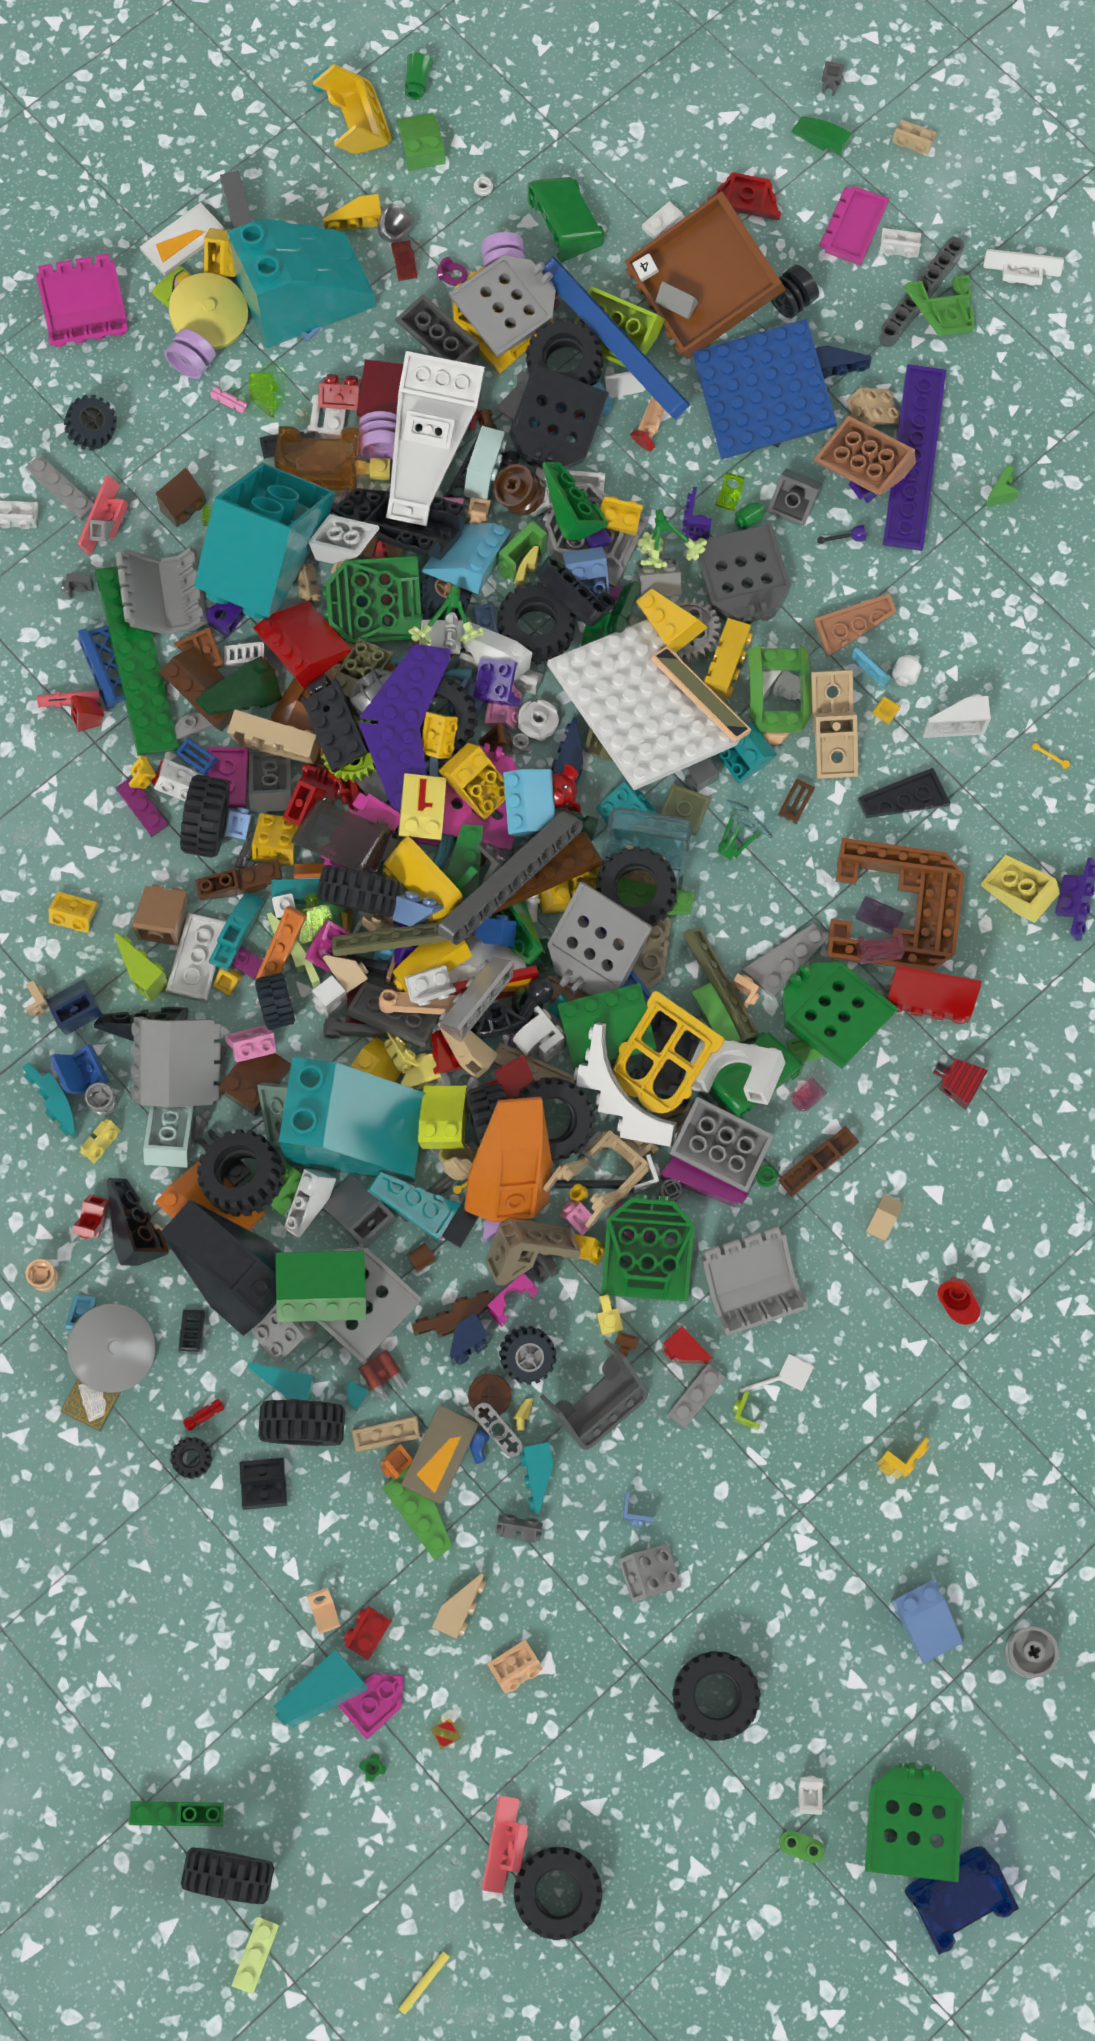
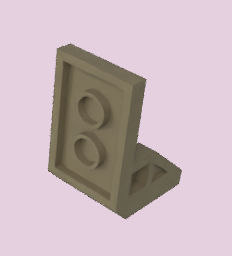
M509 1218L499 1224L485 1261L496 1285L505 1286L531 1269L538 1253L557 1255L563 1258H579L581 1250L569 1227Z

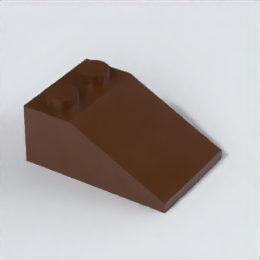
M276 1053L238 1062L218 1088L221 1094L256 1117L261 1110L257 1085L263 1082L280 1084L290 1071L291 1063Z

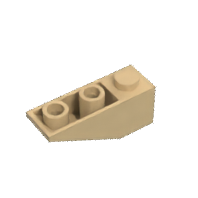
M440 1028L460 1066L476 1079L489 1069L498 1055L471 1030L461 1042H458Z
M483 1574L477 1576L441 1606L432 1626L434 1630L458 1639L459 1635L464 1636L468 1627V1623H465L468 1614L473 1615L477 1606V1602L474 1601L477 1593L482 1594L486 1585V1581L483 1580L485 1577Z

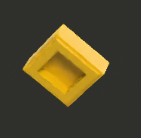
M883 696L873 710L872 715L889 725L901 706Z

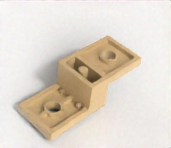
M853 670L811 671L812 733L815 736L816 778L858 777L857 714L853 709ZM830 686H835L838 689L834 697L827 695V689ZM835 751L842 753V759L838 762H834L831 759V755Z

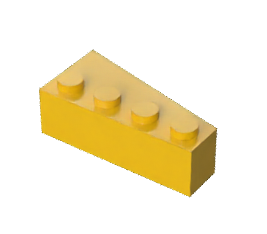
M730 618L727 619L719 641L720 645L717 646L714 662H711L708 675L704 680V683L724 703H726L727 698L731 699L735 688L732 686L733 680H738L741 671L738 665L740 662H744L747 651H744L745 645H750L753 633H750L751 625Z

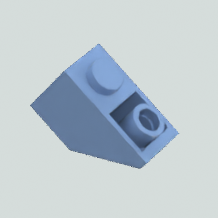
M407 891L396 898L393 920L407 926H413L422 923L443 910L444 905L436 903L435 899L422 898L416 892Z

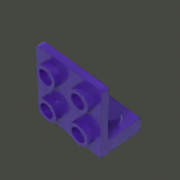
M693 487L692 493L687 495L682 532L685 533V537L693 541L699 538H709L712 518H707L704 515L693 516L697 487Z
M480 658L473 698L484 703L520 707L521 699L515 697L514 692H512L517 662Z

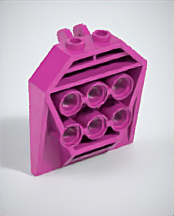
M485 743L483 747L480 746L503 779V772L519 770L512 758L502 752V747L498 746L494 752H490V744ZM446 781L442 834L458 838L462 824L483 826L482 844L490 843L499 849L505 847L511 850L514 836L508 834L506 800L494 811L500 815V820H495L492 814L483 820L479 815L472 812L471 807ZM451 802H458L461 809L453 808Z

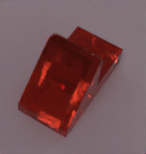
M410 240L391 243L398 281L417 278L414 252Z

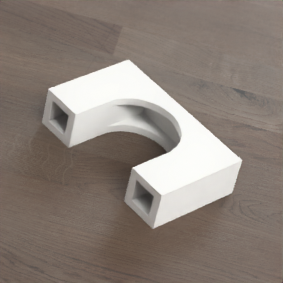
M700 1040L691 1063L696 1061L705 1046L703 1040ZM725 1040L721 1049L716 1053H712L691 1087L694 1091L709 1093L717 1073L724 1066L735 1062H742L752 1066L743 1088L747 1100L768 1105L784 1068L785 1060L782 1052L776 1048H764L755 1044L748 1045L733 1040Z

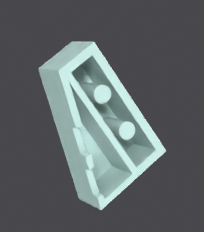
M485 426L481 427L467 468L464 495L466 497L488 499L492 482L495 481L498 469L496 468L497 466L500 467L502 455L500 454L505 452L507 441L504 440V431Z

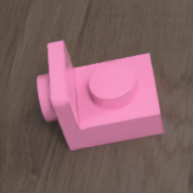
M573 1200L563 1206V1211L559 1216L565 1219L579 1235H584L590 1229L585 1224L592 1214L578 1201Z

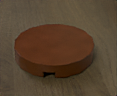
M481 1375L469 1387L468 1400L473 1411L476 1405L481 1402L491 1404L499 1415L505 1413L510 1406L512 1398L510 1386L499 1375ZM479 1408V1416L491 1418L488 1415L489 1408Z

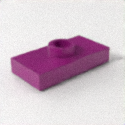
M241 946L232 966L252 980H255L263 960Z

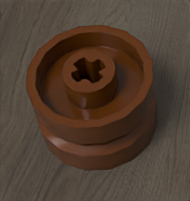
M511 464L505 467L497 475L494 482L493 491L495 498L512 513L520 516L535 512L545 497L543 481L530 469L521 464Z

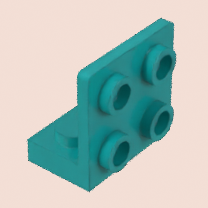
M624 781L596 807L598 813L618 839L624 838L644 818L653 819L658 814L640 789L633 790L628 781Z

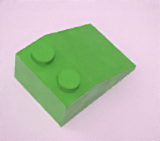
M434 113L396 120L408 171L446 164L442 136Z

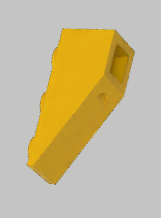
M379 194L359 196L323 218L324 229L339 231L376 227L381 216Z

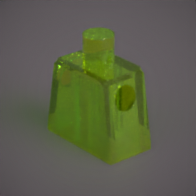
M316 892L305 894L306 906L298 908V911L307 915L299 933L300 944L313 942L326 920L335 923L328 904L318 903Z

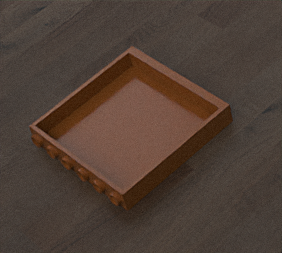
M722 191L624 261L628 267L625 269L631 279L635 278L638 282L635 284L641 295L645 293L647 296L645 302L651 310L654 308L657 312L656 314L665 319L664 325L667 329L664 332L670 340L674 339L677 343L674 347L679 355L684 354L687 359L692 357L695 351L705 348L786 290ZM650 253L659 272L642 282L632 263ZM662 282L696 298L698 304L689 320L655 303Z

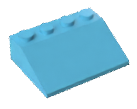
M495 523L464 524L461 537L441 560L430 557L422 572L479 594L499 563V552L509 543L511 530Z

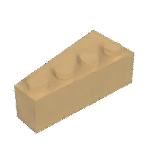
M234 710L227 733L238 746L306 763L315 764L320 749V743L314 731L299 730L294 726L283 725L238 710Z

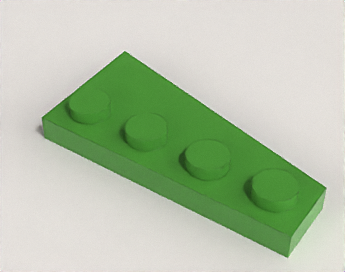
M408 1467L399 1474V1478L392 1479L382 1489L435 1561L451 1549L452 1544L435 1502L401 1486L409 1469Z

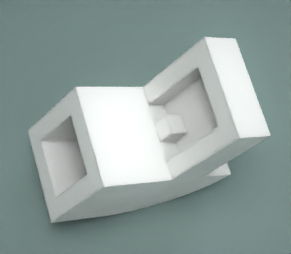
M539 1014L519 1030L514 1036L513 1041L525 1056L531 1054L533 1057L539 1052L541 1040L548 1035L552 1037L553 1030Z

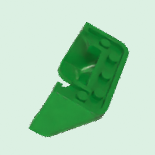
M562 177L534 180L528 183V203L531 209L539 210L553 236V244L559 248L557 257L561 263L603 245L604 230L601 225L598 226L579 191L580 188L576 179Z
M761 1032L754 1038L755 1042L753 1044L764 1048H776L783 1054L785 1065L774 1091L784 1083L787 1084L790 1078L794 1080L801 1075L804 1065L770 1032L766 1034ZM735 1062L724 1066L717 1073L709 1094L721 1109L743 1119V1115L752 1111L753 1107L758 1103L748 1101L743 1089L752 1066L742 1062Z

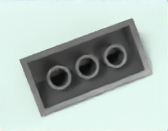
M424 294L395 319L401 327L435 357L471 364L480 356L479 343Z

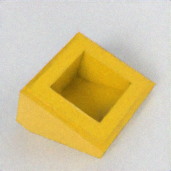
M220 968L212 987L231 996L242 980L243 975L231 968L229 972Z

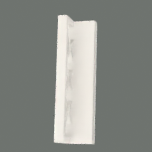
M468 651L461 653L459 658L460 668H465V666L474 668V673L477 674L479 665L477 666L474 662L472 654ZM529 669L516 679L513 685L517 689L536 695L543 679V674Z

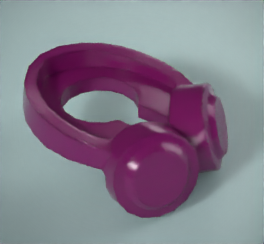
M450 257L443 258L440 262V267H437V276L440 281L443 280L451 286H457L459 283L463 284L467 281V270L462 265L452 262ZM458 270L462 273V276L459 279H454L445 271Z

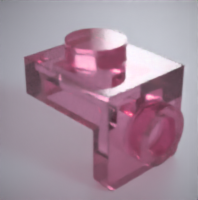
M811 1078L790 1097L793 1099V1105L799 1111L803 1110L805 1112L816 1105L827 1092L814 1078Z

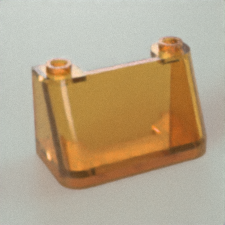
M279 426L274 459L275 468L332 491H351L356 489L359 468V428L343 429L340 432V439L301 438L300 432L296 428Z

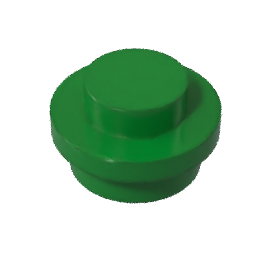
M765 1165L758 1169L755 1178L759 1185L770 1187L776 1182L777 1173L773 1167Z

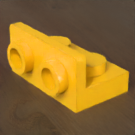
M614 496L604 497L600 508L609 523L605 528L636 535L643 505H639L635 501H622Z
M426 712L421 740L424 755L435 758L452 757L458 717Z
M58 891L49 906V923L89 933L90 921L98 908V902Z

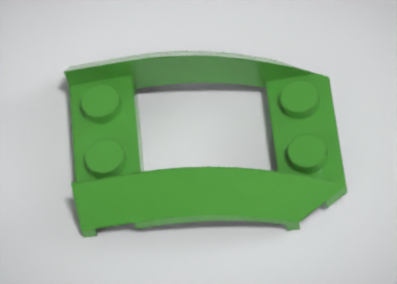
M760 644L747 651L750 681L749 718L754 720L756 727L761 733H802L811 717V674L808 650L802 645L797 649L760 648ZM762 670L799 671L800 711H763Z

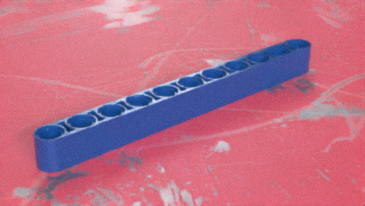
M551 256L544 264L543 275L551 272L553 277L550 281L553 283L558 294L593 330L664 410L677 420L690 406L689 402L555 257Z

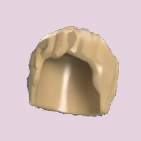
M466 1143L465 1149H440L438 1155L444 1172L455 1180L468 1178V1173L477 1152L467 1146Z

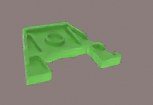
M969 275L955 276L951 280L956 296L929 299L922 281L907 282L904 286L906 292L939 337L971 333L975 329L973 307L970 306L972 294L968 286L970 282Z

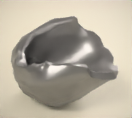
M394 203L385 206L378 220V234L386 242L399 243L412 230L414 219L402 207L396 206Z

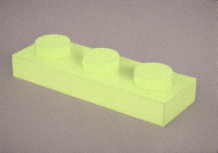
M259 1916L257 1917L231 1985L232 1987L254 1994L279 1929V1924Z

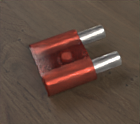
M388 1350L381 1352L358 1368L370 1389L376 1391L382 1402L385 1401L384 1397L386 1400L389 1398L382 1386L393 1378L400 1389L407 1387L406 1382L400 1375L402 1371Z

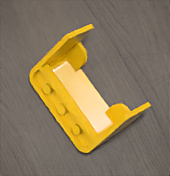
M333 64L313 81V85L327 91L328 100L332 105L342 109L349 130L334 142L336 147L356 155L385 147L392 142V136L375 88L368 79Z
M409 836L399 843L383 863L382 872L385 877L398 880L408 891L418 893L419 897L432 898L436 900V903L444 905L443 910L426 919L428 923L442 922L463 902V896L459 889Z

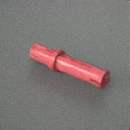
M56 691L55 694L37 695L38 708L50 706L61 708L62 705H71V696L74 695L95 698L96 702L100 703V691L68 693ZM60 698H66V699H67V700L49 701L50 699H60Z

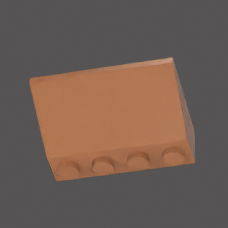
M848 415L814 458V462L881 496L905 478L916 464V458L913 448Z

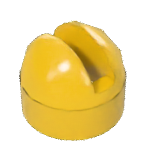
M576 1184L571 1188L570 1198L572 1200L582 1203L588 1199V1190L583 1185Z

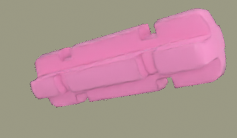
M214 387L210 393L211 398L217 401L220 400L221 403L232 409L236 408V411L244 413L248 407L245 401L238 400L237 397L225 391L222 392L218 387Z

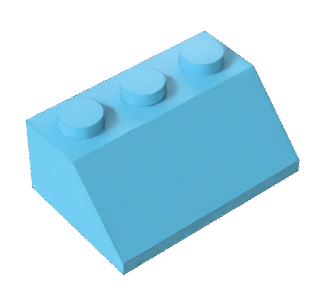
M521 769L503 772L508 834L518 838L538 834L556 817L552 770Z

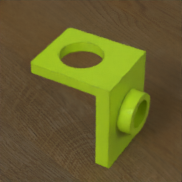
M745 1390L742 1399L737 1398L732 1411H735L736 1414L733 1421L758 1431L760 1424L740 1417L749 1394Z

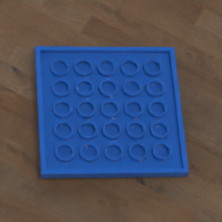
M807 319L701 349L693 353L721 460L837 427Z

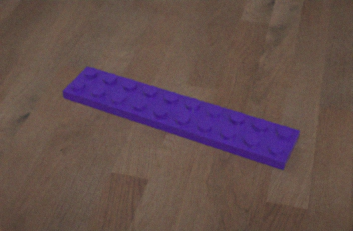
M907 364L897 440L915 450L916 464L905 478L890 488L882 544L884 546L918 551L923 550L946 377L945 369Z

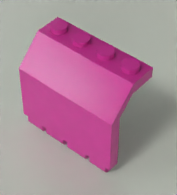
M108 253L95 255L96 263H92L91 256L75 259V267H73L71 260L56 262L57 270H53L52 263L38 266L39 273H36V279L46 317L50 346L62 347L67 345V342L73 341L74 343H83L89 338L100 340L104 339L105 335L111 334L113 336H121L128 331L114 259L110 260Z

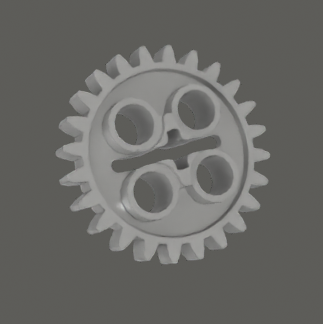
M685 598L684 603H681L678 599L677 605L693 616L698 615V619L707 628L701 632L705 633L702 638L695 637L693 639L694 645L691 646L689 642L677 652V655L682 661L684 658H687L689 663H691L692 657L699 661L700 654L707 657L705 651H713L711 644L718 645L715 638L721 637L720 633L717 632L721 630V626L718 624L720 622L719 617H715L717 615L716 611L711 610L710 604L705 606L703 600L697 604L696 598H693L691 603H689L688 598Z

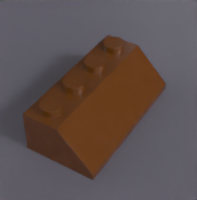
M195 647L174 656L159 671L220 731H223L230 724L234 710H243L238 708L232 709L231 712L208 715L195 701L198 696L225 678Z

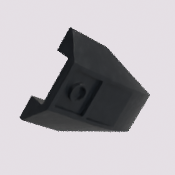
M353 488L333 510L334 514L339 517L378 525L379 530L373 536L377 540L441 560L461 537L469 506L434 497L430 505L427 526L386 518L390 491Z
M189 1199L160 1233L209 1306L244 1336L259 1324L276 1305V1253L281 1251L269 1240Z

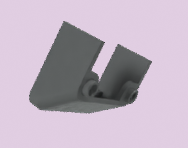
M607 1339L604 1341V1344L612 1356L602 1366V1372L606 1378L577 1403L572 1405L568 1400H560L554 1405L544 1394L540 1396L553 1417L576 1444L584 1450L590 1449L643 1404L648 1396V1390L625 1355Z

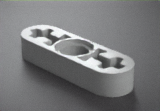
M487 1402L477 1404L474 1409L475 1419L507 1456H518L522 1451V1442L491 1404ZM479 1408H489L488 1415L491 1419L494 1415L498 1419L493 1420L487 1427L484 1424L488 1422L486 1417L482 1416L480 1418L478 1416L480 1413ZM496 1423L502 1424L505 1428L504 1433L500 1436L492 1433V1426ZM508 1432L512 1435L508 1439L512 1443H518L516 1446L518 1450L516 1452L507 1450L509 1445L505 1440L502 1444L499 1441L505 1438Z

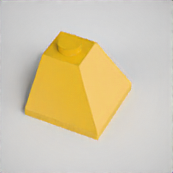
M377 1037L362 1048L351 1064V1068L395 1083L402 1074L395 1066L394 1059L389 1056L384 1048L385 1042Z

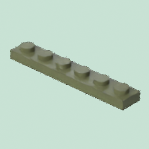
M441 922L332 936L333 956H346L356 953L446 942L448 940L438 934V926Z
M702 928L688 929L683 933L687 944L692 949L697 963L703 969L707 981L712 984L721 999L741 1041L754 1040L759 1033Z

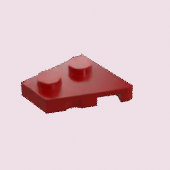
M441 1030L435 1031L431 1035L433 1044L432 1055L433 1058H436V1067L433 1068L434 1074L462 1070L463 1068L458 1063Z

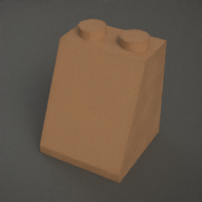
M160 885L145 886L132 925L138 940L179 946L189 902L187 892L180 888L164 889Z

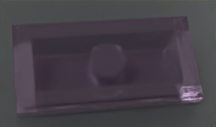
M865 896L856 919L892 935L893 929L898 927L904 913Z

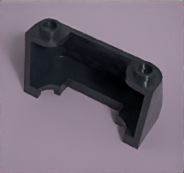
M658 1011L651 1021L656 1044L655 1051L658 1053L663 1050L677 1027V1022L662 1011ZM694 1016L698 1020L703 1022L705 1025H707L706 1022L702 1019V1017ZM686 1030L674 1050L691 1063L701 1039ZM645 1055L641 1068L634 1069L633 1072L629 1073V1076L636 1080L644 1078L652 1068L653 1060ZM668 1059L654 1080L653 1089L655 1094L661 1099L671 1098L683 1082L686 1070ZM690 1098L684 1099L679 1106L686 1107Z

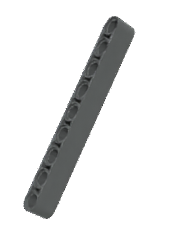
M565 811L559 813L439 924L438 934L455 945L460 944L581 832L582 821Z

